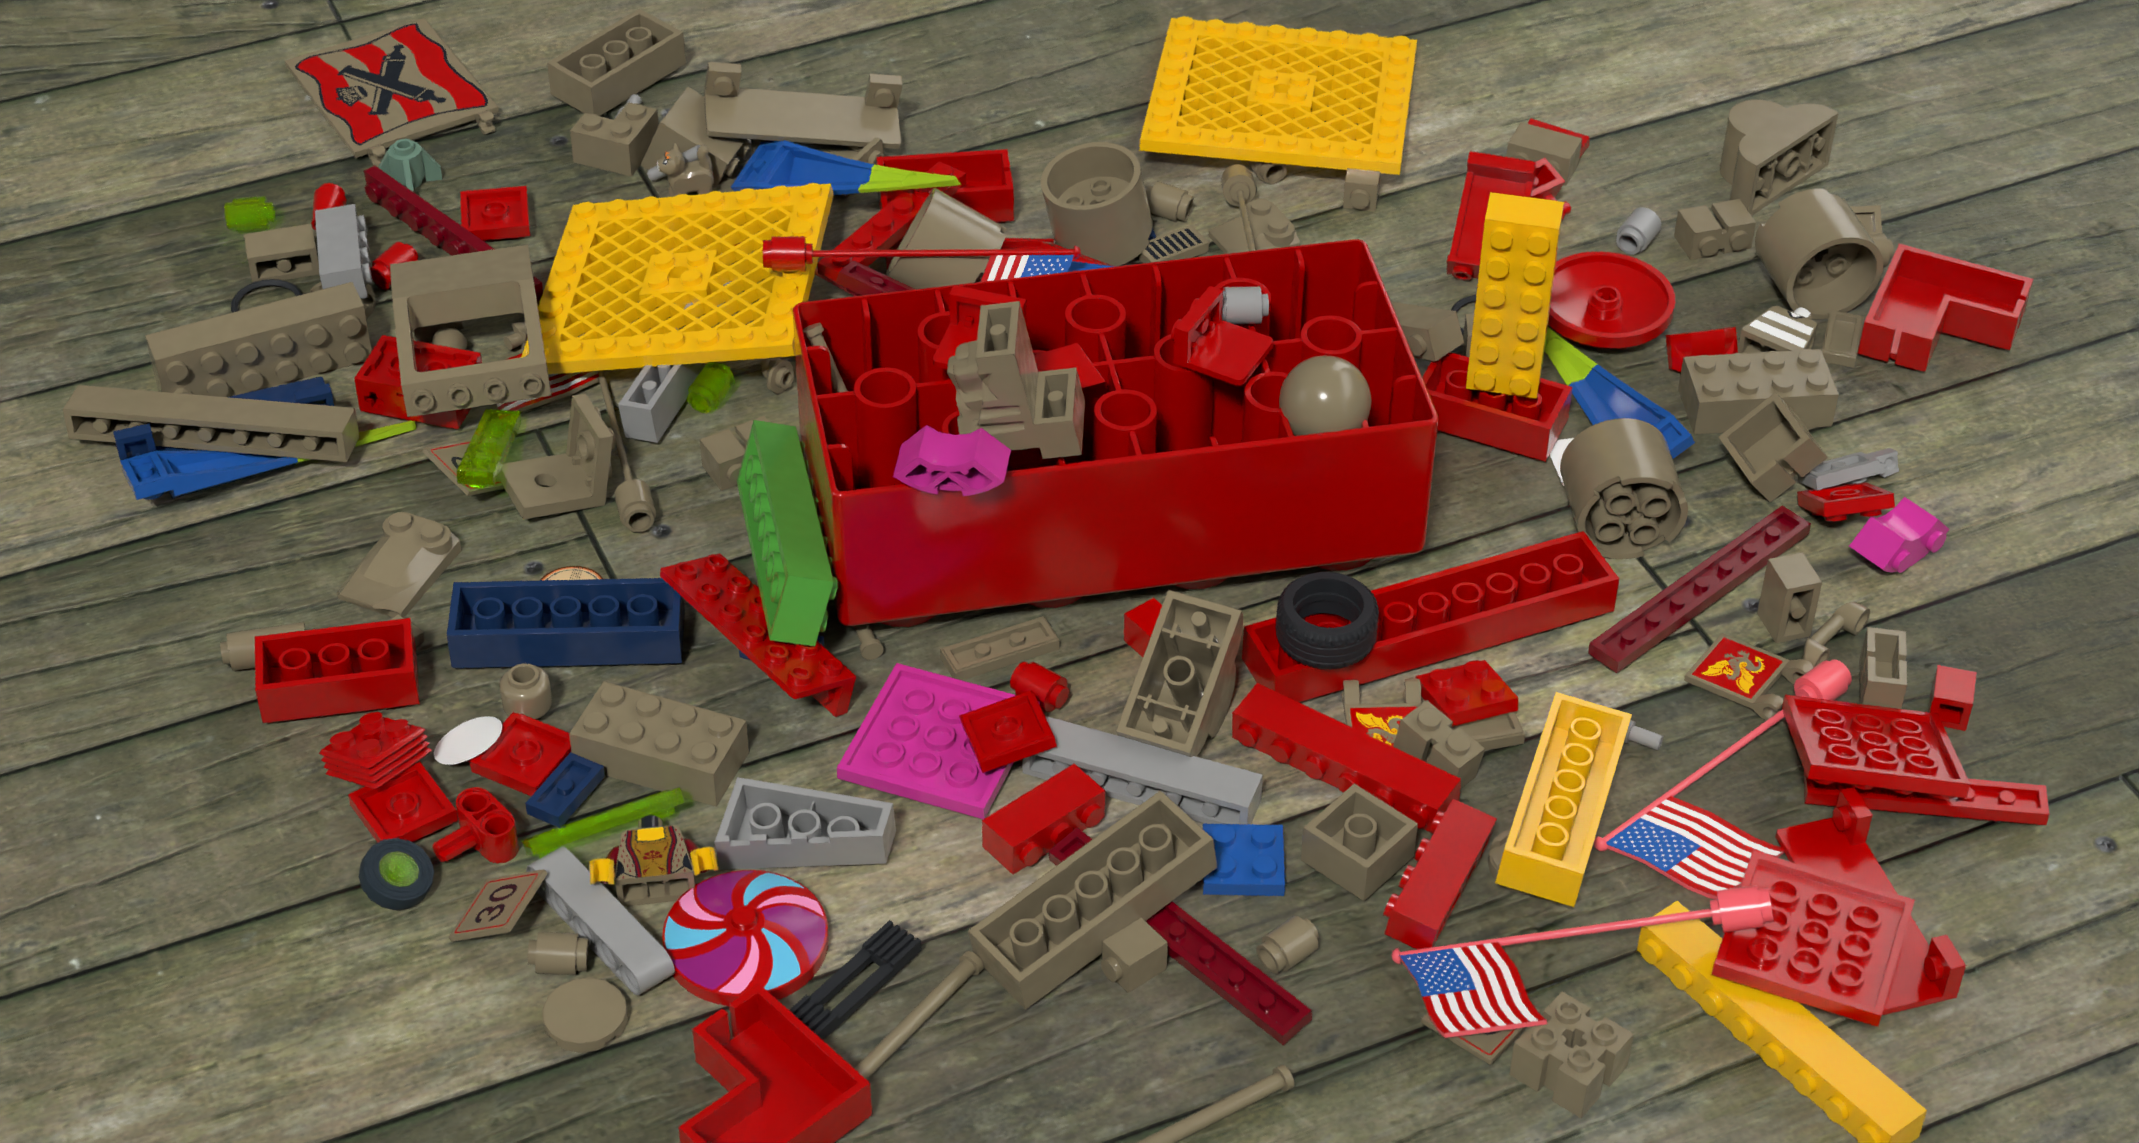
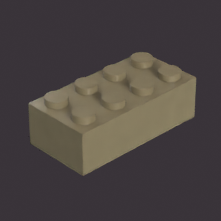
M638 9L549 61L547 66L551 95L583 113L601 116L626 101L631 95L637 94L686 64L684 34L662 20Z
M1821 349L1683 357L1678 387L1694 434L1724 433L1775 392L1796 413L1806 428L1832 427L1839 396Z
M603 681L569 733L571 752L604 766V774L606 776L716 807L749 754L746 720Z

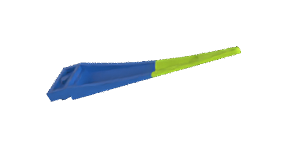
M782 140L762 141L731 188L733 191H740L747 188L758 190L770 189L776 186L794 187L805 186L810 183H831L834 195L957 186L961 185L956 176L915 172L870 164Z
M1547 326L1544 351L1566 385L1573 387L1572 394L1592 426L1603 421L1620 418H1631L1647 422L1655 426L1663 434L1672 459L1695 443L1692 435L1673 414L1619 380Z
M407 421L359 432V439L355 447L416 430L415 421ZM194 450L153 451L120 460L123 473L136 499L152 500L161 497L167 491L170 492L172 499L311 459Z

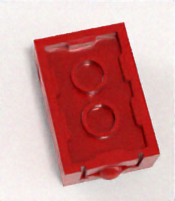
M382 335L354 378L359 409L363 412L459 429L471 408L407 417L401 386L396 337ZM414 341L417 372L482 363L480 352Z

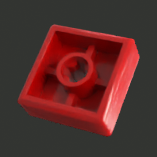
M371 712L362 716L359 720L360 724L350 731L340 732L332 736L330 744L321 749L319 754L324 756L321 761L326 762L323 766L328 769L326 775L377 790L426 757L432 749L427 748L430 742L425 741L428 737L423 734L426 729L411 725L405 719L393 720L383 717L380 712Z

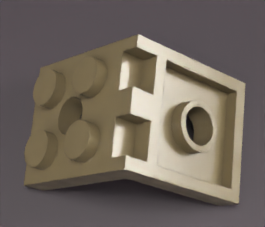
M586 394L573 395L565 454L498 464L497 476L522 519L604 506L608 479L612 477L610 459L611 450H614L616 445L614 432L606 426L602 420L599 408L593 406Z

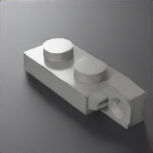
M1887 448L1868 454L1858 452L1820 463L1804 477L1798 474V479L1800 483L1815 490H1821L1843 483H1863L1867 480V477L1873 475L1885 478L1899 472L1898 452Z

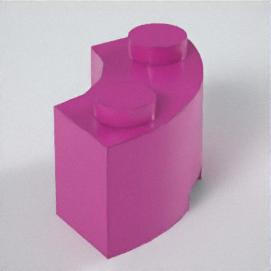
M926 425L901 444L893 477L913 488L938 495L939 489L962 491V496L979 494L991 490L1004 482L1011 450L982 428L970 434L952 435L939 432Z
M1904 497L1886 515L1878 518L1871 516L1849 547L1886 572L1902 573L1908 567L1921 560L1930 551L1933 553L1937 552L1944 544L1949 528L1939 519Z

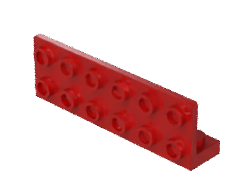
M720 553L711 554L706 557L679 562L675 565L661 568L660 577L792 699H800L812 695L834 717L847 714L856 675L818 641H816L815 646L770 640L759 588Z
M1856 787L1840 790L1837 806L1833 810V817L1777 830L1775 837L1790 862L1897 894L1866 843L1873 815ZM1910 916L1882 1015L1957 998L1966 964L1947 934L1933 937L1929 946L1912 916Z

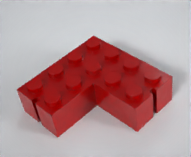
M1007 149L876 157L877 165L926 173L939 161L966 173V184L951 196L952 198L997 223L1014 221V187ZM904 190L878 192L880 210ZM903 237L888 250H897ZM885 257L887 270L893 257Z
M1899 244L1864 321L1857 354L1888 362L1889 358L1895 359V364L1926 372L1942 332L1958 338H1966L1988 344L1994 348L2010 350L2027 307L2033 279Z
M757 984L729 1003L733 1039L730 1040L728 1013L723 1008L692 1029L696 1062L718 1081L728 1093L678 1127L680 1143H834L872 1115L870 1082L760 984Z

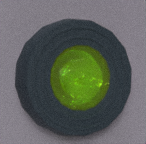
M399 838L384 839L370 847L360 864L359 881L364 893L374 903L387 909L404 910L417 905L427 895L432 887L434 869L429 856L421 847L413 842Z

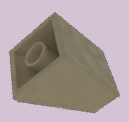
M687 87L660 122L641 162V166L646 169L657 166V161L663 157L666 151L672 149L674 143L678 145L681 153L697 145H706L709 148L708 155L712 162L713 184L718 185L725 174L731 177L740 162L737 157L740 156L744 159L751 148L752 142L744 138L708 136L706 134L704 96Z

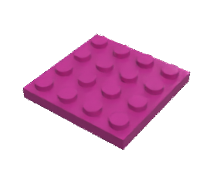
M896 663L838 764L837 779L984 819L1013 763L982 773L962 728L959 715L1016 695Z

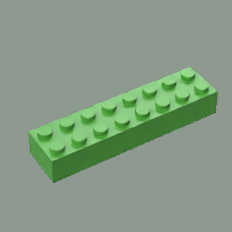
M753 420L737 479V486L769 638L772 641L815 646L819 632H824L827 626L828 612L826 607L828 600H834L837 578L832 576V558L828 557L826 552L827 537L822 535V517L817 515L818 500L816 497H813V480L808 478L807 474L808 460H805L803 457L804 443L799 441L796 426Z

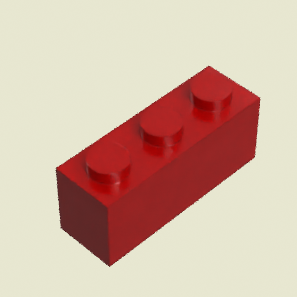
M1072 764L982 820V847L1014 875L1026 866L1034 865L1075 828L1084 831L1097 825L1105 817V790L1077 765Z

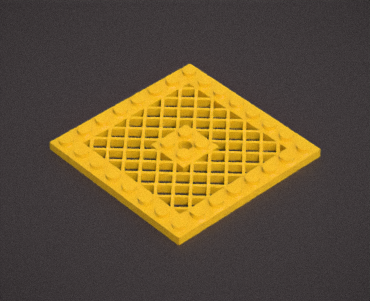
M1186 16L1171 18L1140 137L1139 151L1341 170L1351 168L1400 175L1417 40L1409 39L1405 36H1395L1393 38L1380 37L1374 33L1362 35L1348 34L1341 30L1324 32L1309 27L1291 29L1282 25L1257 26L1250 22H1241L1239 24L1224 23L1218 19L1201 21L1193 20Z
M810 183L805 186L794 187L776 186L770 189L758 190L747 188L734 192L713 191L698 195L679 194L674 197L662 198L651 196L638 200L625 201L616 199L611 202H583L573 205L538 306L548 374L642 368L645 365L655 367L657 365H682L795 356L793 308L798 303L808 302L819 257H813V264H806V271L772 272V268H763V240H771L772 236H805L806 243L813 244V250H821L834 196L831 183ZM691 302L693 303V305L684 309V307ZM528 338L521 357L529 354Z

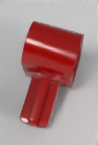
M472 787L458 794L456 808L460 828L432 845L437 858L441 862L449 861L471 847L478 850L488 861L497 864L506 863L516 857L519 852V845L513 815L484 788Z

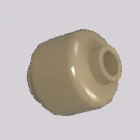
M523 663L512 667L502 676L499 683L503 710L508 716L514 712L538 719L550 710L552 704L548 674L542 668Z

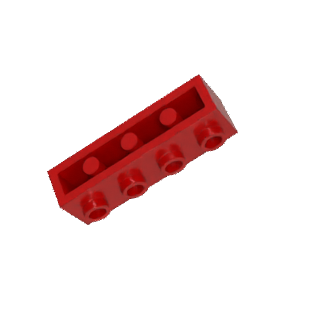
M1452 799L1445 813L1440 810L1437 812L1429 830L1433 836L1430 840L1427 838L1422 839L1414 857V860L1418 861L1415 867L1407 866L1399 883V888L1403 889L1401 894L1393 893L1385 907L1383 916L1389 918L1385 935L1415 949L1434 947L1489 844L1497 818L1455 799Z

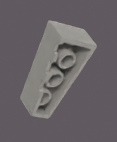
M737 777L715 839L720 870L886 864L896 833L893 803Z

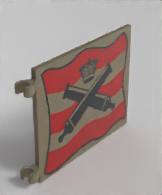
M425 18L284 61L287 69L353 156L357 158L368 154L372 165L376 167L379 166L386 154L385 148L390 147L400 139L413 140L476 120L483 134L496 131L492 120H494L493 114L499 112L498 106Z

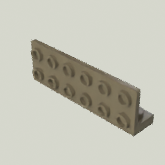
M708 62L704 86L706 134L708 136L773 141L786 140L789 142L865 147L877 137L882 139L883 148H900L901 137L897 108L903 85L902 76L870 74L865 97L739 88L741 64Z

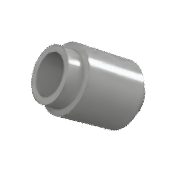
M1636 208L1617 231L1616 242L1618 247L1623 252L1631 255L1644 251L1661 230L1660 218L1654 211L1648 208Z
M1260 286L1224 287L1222 320L1235 325L1261 324L1262 316L1269 315L1268 294H1262Z

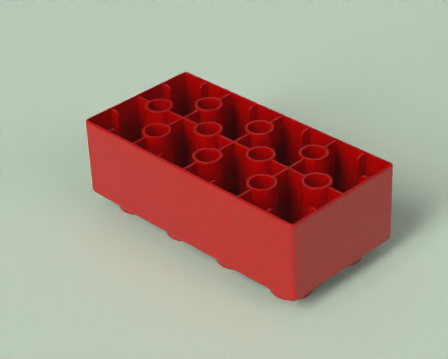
M1352 239L956 285L1026 299V327L1033 354L1036 355L1078 343L1105 380L1103 383L1082 389L1085 399L1081 455L1043 459L1040 448L1012 450L1004 482L991 490L968 496H962V491L940 489L938 495L913 488L893 477L901 444L927 425L942 433L959 435L957 417L960 415L956 402V387L950 380L947 370L936 368L933 365V356L950 324L949 293L954 285L801 302L793 308L800 437L804 443L805 460H808V476L813 480L812 494L818 500L817 515L822 517V535L827 537V556L832 558V576L837 578V591L834 602L838 620L843 625L856 626L882 623L891 627H911L925 623L936 615L1029 604L1039 608H1059L1073 604L1083 596L1168 585L1184 589H1205L1219 585L1231 577L1309 567H1320L1330 571H1348L1362 567L1372 559L1416 554L1421 552L1425 546L1439 419L1369 247L1363 240ZM1209 286L1224 290V287L1260 286L1262 294H1268L1269 315L1262 316L1261 324L1238 325L1273 339L1272 350L1248 380L1240 386L1173 363L1174 341L1171 340L1172 328L1178 319H1182L1186 315L1193 300L1200 298ZM821 322L824 331L821 333L828 349L820 345L811 346L808 338L804 339L803 329ZM830 353L847 392L832 393ZM1323 355L1342 358L1358 368L1365 377L1371 393L1370 414L1368 420L1362 422L1361 428L1294 436L1288 419L1279 407L1280 390L1289 372L1304 360Z

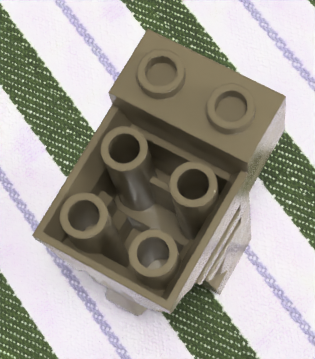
M1020 301L981 305L977 340L960 344L956 348L955 356L948 359L947 374L957 390L956 402L960 415L957 417L959 435L970 434L982 428L1011 451L1040 448L1043 459L1081 455L1085 399L1077 368L1038 372Z

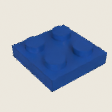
M1203 823V830L1213 838L1217 868L1203 878V895L1284 896L1283 825Z

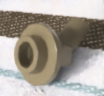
M764 358L761 360L760 367L763 376L767 378V389L773 393H782L791 386L794 380L792 364L788 360L778 358Z

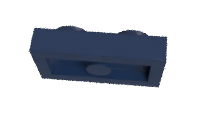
M570 752L525 803L527 814L561 828L605 777L604 766Z

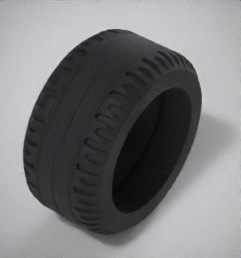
M1317 572L1297 578L1284 588L1277 603L1276 636L1284 652L1291 656L1292 659L1313 668L1338 669L1353 665L1366 657L1375 644L1379 617L1376 598L1367 586L1344 574ZM1328 613L1344 617L1352 623L1342 627L1326 628L1310 624L1302 618L1312 614Z

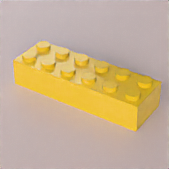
M1490 192L1484 223L1466 389L1537 399L1564 202Z
M1558 692L1555 693L1503 851L1495 881L1496 884L1571 907L1575 906L1632 714Z

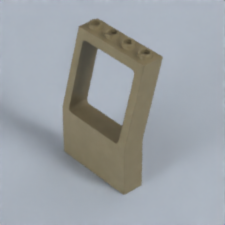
M528 245L390 264L399 368L407 417L551 396ZM513 313L524 314L529 344V354L527 356L417 372L413 341L414 329Z

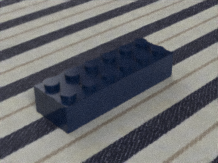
M662 578L454 582L446 635L452 668L514 667L523 663L535 666L682 663L685 604L684 598Z

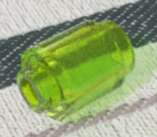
M266 196L233 198V202H225L227 228L236 229L237 232L269 229L270 222H275L276 219L274 203L267 202Z
M707 363L688 388L687 400L691 407L701 413H709L711 410L717 409L735 385V378L731 369L722 363Z

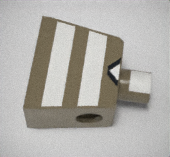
M1772 306L1743 327L1738 353L1812 350L1818 325L1812 320L1811 313L1805 308H1797L1794 312H1791L1779 306Z

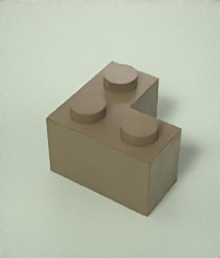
M628 102L614 120L595 114L584 113L570 130L573 162L632 177L641 166V162L659 126L658 110Z

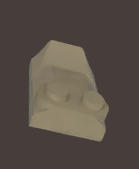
M397 512L385 519L382 524L383 536L337 591V597L340 600L392 618L398 614L405 618L462 550L460 540L447 526L411 513Z

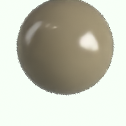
M1315 356L1299 363L1289 372L1280 390L1279 407L1288 419L1294 436L1337 432L1361 428L1362 422L1368 420L1371 410V393L1363 374L1347 360L1335 356Z

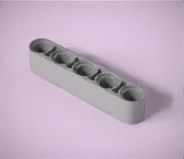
M561 846L526 867V872L545 869L548 874L536 892L575 933L579 934L580 938H589V948L633 994L639 996L675 973L673 962L662 945L600 882L590 884V871L566 847Z

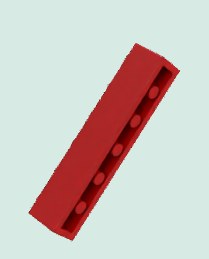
M1256 683L1232 712V738L1238 740L1244 746L1257 749L1280 763H1286L1305 772L1313 779H1319L1338 788L1343 793L1353 784H1356L1418 823L1417 828L1429 832L1437 812L1440 810L1445 813L1452 799L1457 801L1460 799L1461 778L1259 683Z

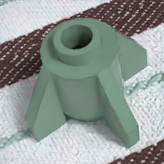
M400 139L393 143L378 166L379 169L412 192H414V188L422 184L424 176L426 181L442 180L440 164L417 142L410 139Z

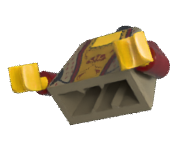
M654 815L641 818L638 822V829L625 830L621 833L620 845L613 847L606 858L594 859L589 862L590 884L595 882L614 884L615 880L617 899L624 907L677 901L687 890L695 887L694 875H700V873H705L710 869L718 870L715 849L713 847L699 848L691 839L683 838L680 827L676 825L662 826L661 819Z

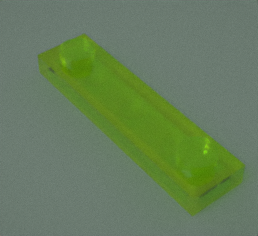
M485 409L457 469V484H469L473 488L494 486L521 426V411Z
M680 787L670 788L523 839L522 843L526 855L538 854L540 859L564 844L650 814L660 819L676 813L674 806L685 803Z

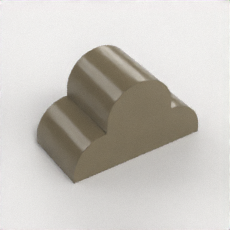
M1747 100L1733 106L1728 116L1720 163L1722 177L1732 185L1730 200L1740 199L1752 216L1828 166L1839 112L1823 105L1810 103L1785 108L1780 104L1767 100Z
M1168 590L1116 729L1118 736L1189 757L1199 754L1207 736L1214 737L1220 730L1230 706L1236 679L1235 659L1243 630L1242 610Z

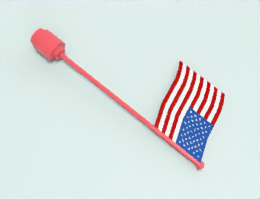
M1839 660L1822 661L1795 681V696L1835 701L1847 692L1848 686L1852 681L1851 673L1846 665ZM1783 709L1603 838L1596 837L1594 847L1598 851L1609 849L1644 863L1684 888L1710 899H1718V890L1741 886L1753 851L1778 858L1784 854L1783 848L1755 838L1714 813L1677 799L1674 796L1785 717Z
M1757 885L1718 890V899L1710 900L1711 909L1400 952L1399 948H1396L1392 952V960L1396 964L1403 963L1418 985L1429 1019L1444 1038L1547 1025L1546 1019L1539 1014L1529 1000L1518 969L1502 946L1708 917L1713 918L1714 925L1722 924L1723 932L1764 927L1763 923L1772 922L1774 919L1769 888L1758 889Z

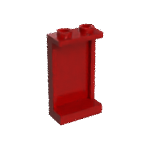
M1469 151L1467 175L1450 255H1448L1446 261L1447 274H1452L1453 277L1460 280L1478 279L1484 223L1490 192L1531 198L1536 176V161Z

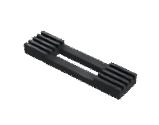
M889 920L862 944L863 949L810 996L805 995L789 1011L824 1040L921 952V940L919 938L914 940V935L911 933L907 935L905 929L900 931V926H893V922ZM871 962L880 966L832 1011L829 1009L824 1010L823 1005Z

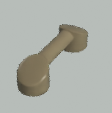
M1849 602L1840 606L1821 628L1810 638H1807L1802 659L1811 662L1813 668L1822 661H1827L1830 649L1824 645L1841 628L1853 635H1858L1869 619L1870 609L1857 602Z

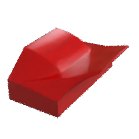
M1736 327L1665 335L1669 369L1680 372L1683 357L1738 353Z

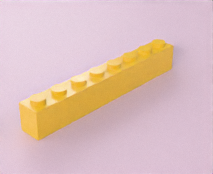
M1675 901L1654 916L1690 911L1680 902ZM1700 919L1641 927L1637 951L1646 962L1657 967L1678 989L1685 991L1701 1005L1708 1015L1714 1016L1731 1031L1737 1040L1749 1046L1763 1059L1766 1065L1777 1070L1793 1084L1800 1094L1812 1100L1826 1113L1830 1120L1841 1125L1859 1143H1912L1920 1136L1927 1110L1799 1002L1711 975L1722 938Z

